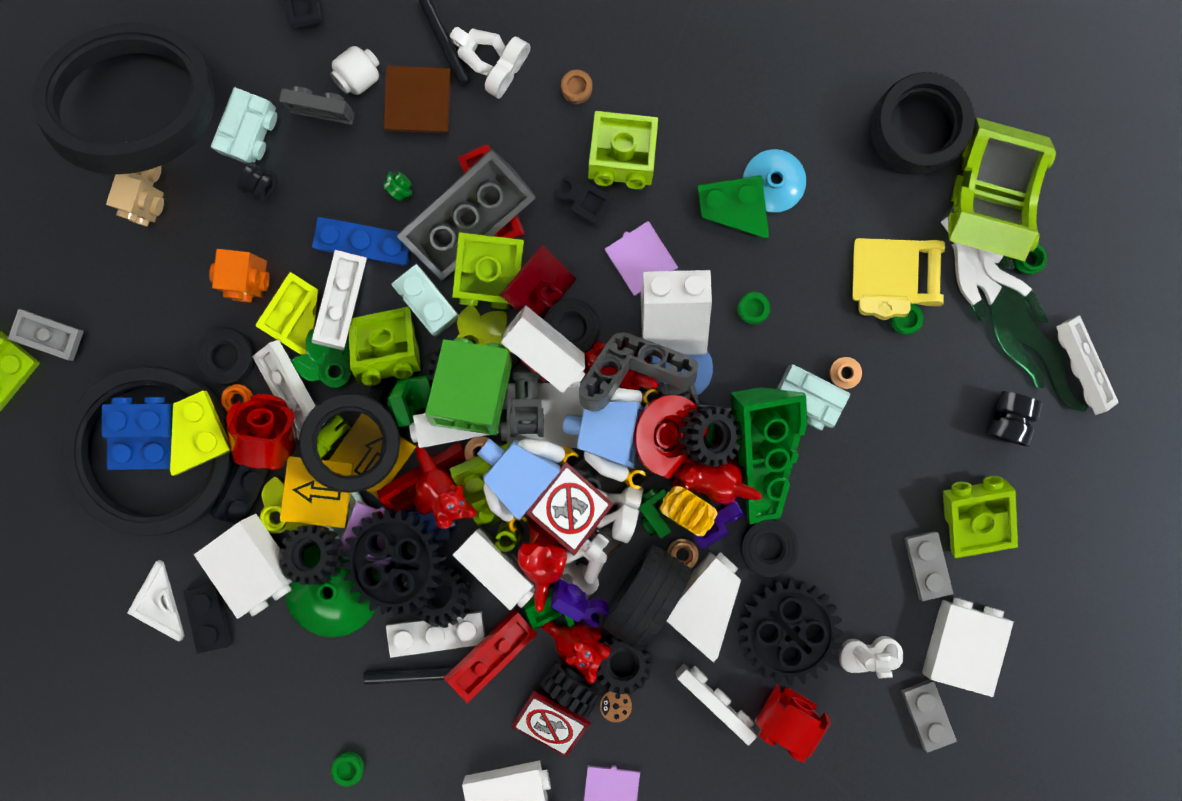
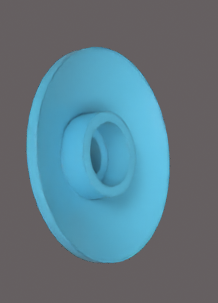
M778 149L763 151L753 157L745 168L743 178L762 176L766 212L779 213L786 211L796 205L804 194L806 187L804 168L795 156L786 151ZM772 174H779L782 181L780 184H774L771 181Z

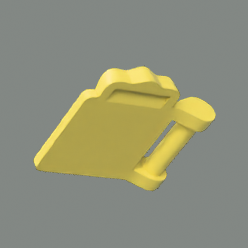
M856 239L853 253L852 299L859 302L858 309L860 314L887 320L892 317H906L910 312V304L942 306L944 304V295L940 294L941 253L945 252V242L940 240ZM919 252L928 253L927 294H918Z

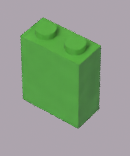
M455 338L454 341L443 339L425 413L432 426L496 436L513 363L509 349L497 343H487L484 346L473 344V342L464 338Z

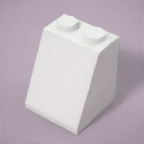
M710 270L643 272L640 295L642 338L685 355H706L712 306Z
M709 551L692 570L687 586L667 622L714 662L719 656L741 579L735 574L738 568L721 552L715 556Z

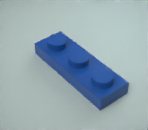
M322 217L317 218L312 244L314 250L330 253L338 250L366 257L367 260L408 267L411 252L397 237L398 231Z

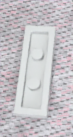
M335 250L312 343L344 351L366 264V257Z
M1081 316L1068 319L1056 327L1059 343L1067 350L1071 359L1072 372L1080 379L1084 388L1086 403L1092 407L1095 415L1107 412L1119 403Z
M276 340L268 343L252 357L273 395L286 401L287 407L293 410L295 433L299 440L302 425L308 414L315 407V404L280 341Z
M482 611L465 613L464 619L458 617V624L452 625L448 623L447 628H442L439 625L438 627L432 626L421 619L387 624L386 631L390 658L477 646L486 637Z
M683 663L675 672L677 679L749 746L757 737L752 728L755 722L743 710H740L738 713L729 706L732 702L730 698L719 688L713 691L705 683L708 678L696 666L690 669Z

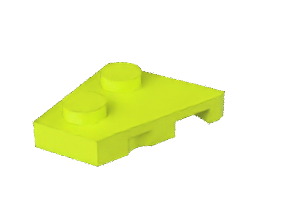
M290 272L255 326L301 355L307 354L306 338L311 329L315 330L319 290Z
M207 391L198 392L173 404L170 462L172 476L181 474L231 450L227 434Z

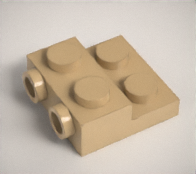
M161 166L137 173L115 174L106 205L117 209L116 216L128 219L130 222L148 227L149 221L155 223L156 217L162 213L164 207V193L153 187L154 182H157L161 175Z

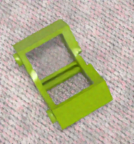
M976 117L971 139L961 156L963 158V176L957 175L953 186L951 201L954 202L953 208L955 213L951 212L948 217L949 241L1025 261L1029 251L1033 252L1039 242L1040 235L1036 223L1038 199L1045 172L1052 166L1056 150L1050 137Z

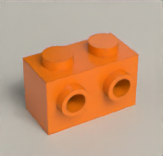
M217 249L215 263L211 264L209 279L213 283L212 288L222 291L224 298H230L238 302L252 303V297L263 298V291H267L269 286V273L266 272L267 261L250 252Z

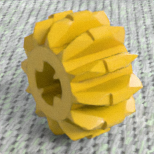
M673 486L670 492H667L660 506L662 514L697 536H704L708 529H711L715 522L714 519L718 515L713 506L681 486Z

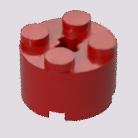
M256 394L250 396V401L242 404L238 401L229 409L226 422L230 451L234 462L252 468H268L271 470L283 467L285 461L293 454L296 448L294 412L287 407L286 401L274 395Z
M779 685L774 687L755 719L756 724L761 729L758 735L763 741L772 746L778 743L788 749L787 752L791 757L800 762H804L807 757L813 755L831 725L832 720L825 711L822 716L815 712L817 705L807 697L785 687L783 692H780Z

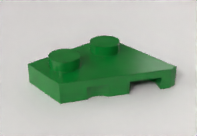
M761 175L698 185L702 218L763 238L769 237Z

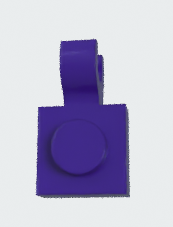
M737 501L717 512L718 515L714 519L713 526L710 530L708 529L704 536H697L692 533L700 549L703 550L729 535L730 532L725 525L735 522L746 515Z
M559 578L552 586L551 607L576 622L583 618L589 625L597 627L599 625V616L594 613L600 612L605 616L609 614L607 602L601 599L586 600V593L575 584H569Z

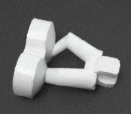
M455 27L450 34L453 44L459 48L458 57L475 72L487 76L485 90L498 99L503 96L514 78V73L519 71L531 48L529 43L516 36L505 46L499 34L473 28L467 33L459 27ZM478 44L492 45L500 56L495 66L483 62L474 51Z
M627 486L621 494L607 493L599 490L613 505L617 504V511L605 515L597 528L600 529L613 522L612 538L628 543L636 527L643 488L634 489Z
M598 534L592 541L587 539L575 556L565 549L567 560L560 579L569 584L577 585L586 593V600L597 590L599 586L597 577L607 560V555L602 550L607 546L609 540L601 534ZM583 556L589 560L588 566L583 563L576 565V560Z
M888 636L876 638L871 645H865L858 639H848L841 644L842 647L839 648L838 652L840 666L847 672L861 673L872 671L876 672L879 679L893 678L891 670L899 668L903 662L901 646L896 640Z

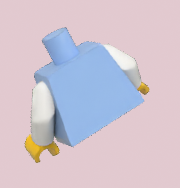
M618 388L604 409L600 411L584 409L582 417L567 414L563 424L564 434L579 436L577 448L584 451L585 460L601 475L620 482L625 481L629 487L640 489V486L633 484L632 477L636 473L646 476V474L642 470L633 468L636 455L634 429L640 413L649 404L647 396H655L659 393L655 389L641 393L640 390Z
M528 438L517 441L514 439L503 450L491 439H488L477 455L491 465L483 477L485 482L483 490L490 510L506 521L511 531H516L517 528L513 522L517 519H522L525 523L527 522L524 515L525 512L560 472V465L566 462L568 457L573 455L578 458L579 455L569 446L560 447L549 441Z

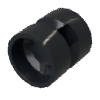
M1002 391L996 407L1000 414L993 417L988 435L1013 444L1029 447L1035 431L1031 423L1038 421L1043 403L1025 395Z

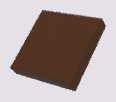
M386 66L384 130L388 132L449 134L451 69Z

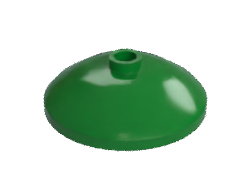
M316 544L304 551L303 558L305 564L310 568L318 565L321 551ZM342 556L338 558V560L344 561L343 564L349 562V559ZM336 567L335 569L339 573L336 576H330L331 581L327 583L303 585L299 584V582H292L289 584L292 590L285 594V600L291 615L298 624L307 631L319 636L341 637L355 632L369 621L376 609L369 610L370 600L362 603L358 602L362 594L360 591L350 593V589L355 583L353 580L344 581V578L351 574L350 569ZM373 568L372 576L376 581L379 582L380 577L377 569ZM324 587H330L333 590L331 598L323 594Z

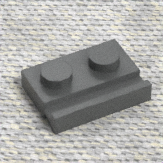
M293 86V90L284 88L281 90L279 101L291 113L349 125L353 124L355 112L344 101V97L334 93H325L324 97L313 95V91L299 86Z

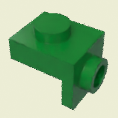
M427 375L398 380L391 395L388 397V409L391 415L395 416L398 427L411 425L413 415H416L417 410L427 408L432 388L431 381L428 380Z
M654 486L642 494V502L639 509L644 518L640 522L650 536L656 533L662 539L671 530L653 504L665 497L667 491L663 487L657 490Z
M552 586L548 587L547 600L541 612L535 609L534 595L523 606L528 622L533 630L561 615L569 627L575 624L573 619L551 607Z

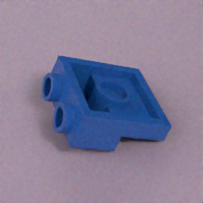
M145 397L144 404H132V398H111V404H102V437H107V470L170 469L173 404H165V397Z

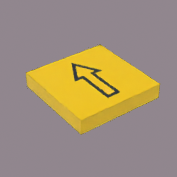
M361 414L328 461L354 463L353 475H359L370 470L379 460L383 450V436L378 425L369 416ZM400 435V451L396 464L384 480L374 487L367 489V491L378 498L376 491L395 480L414 453L416 445Z
M290 456L287 459L280 521L346 528L351 493L334 491L321 485L309 474L301 457ZM322 460L335 473L344 476L353 475L354 463Z

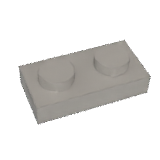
M18 309L8 339L54 356L74 361L84 331L26 310Z
M934 530L904 538L919 600L927 601L954 594L938 531Z
M929 679L901 690L923 749L927 753L957 742L933 680Z

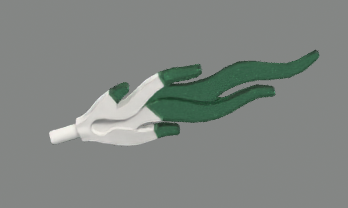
M948 217L941 221V224L948 232ZM954 242L952 247L955 255L957 284L965 299L976 312L978 320L985 322L988 317L986 306L978 292L977 286L982 289L986 296L994 331L1003 350L1032 375L1037 388H1044L1043 372L1026 353L1023 343L1029 346L1044 362L1055 392L1060 399L1068 406L1085 412L1087 408L1073 396L1068 388L1064 361L1060 350L1037 329L1028 315L1024 302L1029 305L1037 321L1041 324L1048 322L1039 298L1023 281L997 267L999 265L1007 270H1011L1016 267L1014 262L1009 257Z

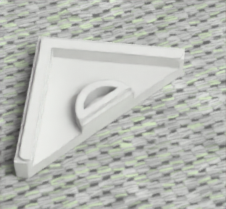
M158 560L153 565L127 613L179 642L185 635L164 562Z

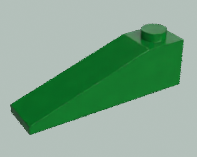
M764 387L731 392L732 414L737 417L734 422L740 423L741 429L736 430V433L742 434V440L736 439V444L741 445L739 451H737V456L741 468L742 484L753 487L762 494L760 500L744 498L748 523L755 524L765 520L780 519L790 486L788 479L792 465L797 462L799 455L797 452L801 435H805L807 428L806 394Z

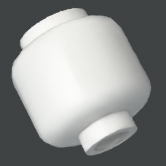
M352 46L332 61L333 71L330 75L345 94L351 92L354 95H359L377 82L379 73L376 67L379 65V61L369 49L363 51L357 46Z

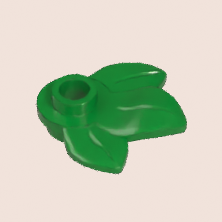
M311 329L306 338L307 354L297 356L291 360L296 372L308 381L321 380L328 387L339 388L344 386L351 377L349 334L343 351L312 343L314 329ZM332 366H338L341 369L339 377L332 378L329 375V369Z

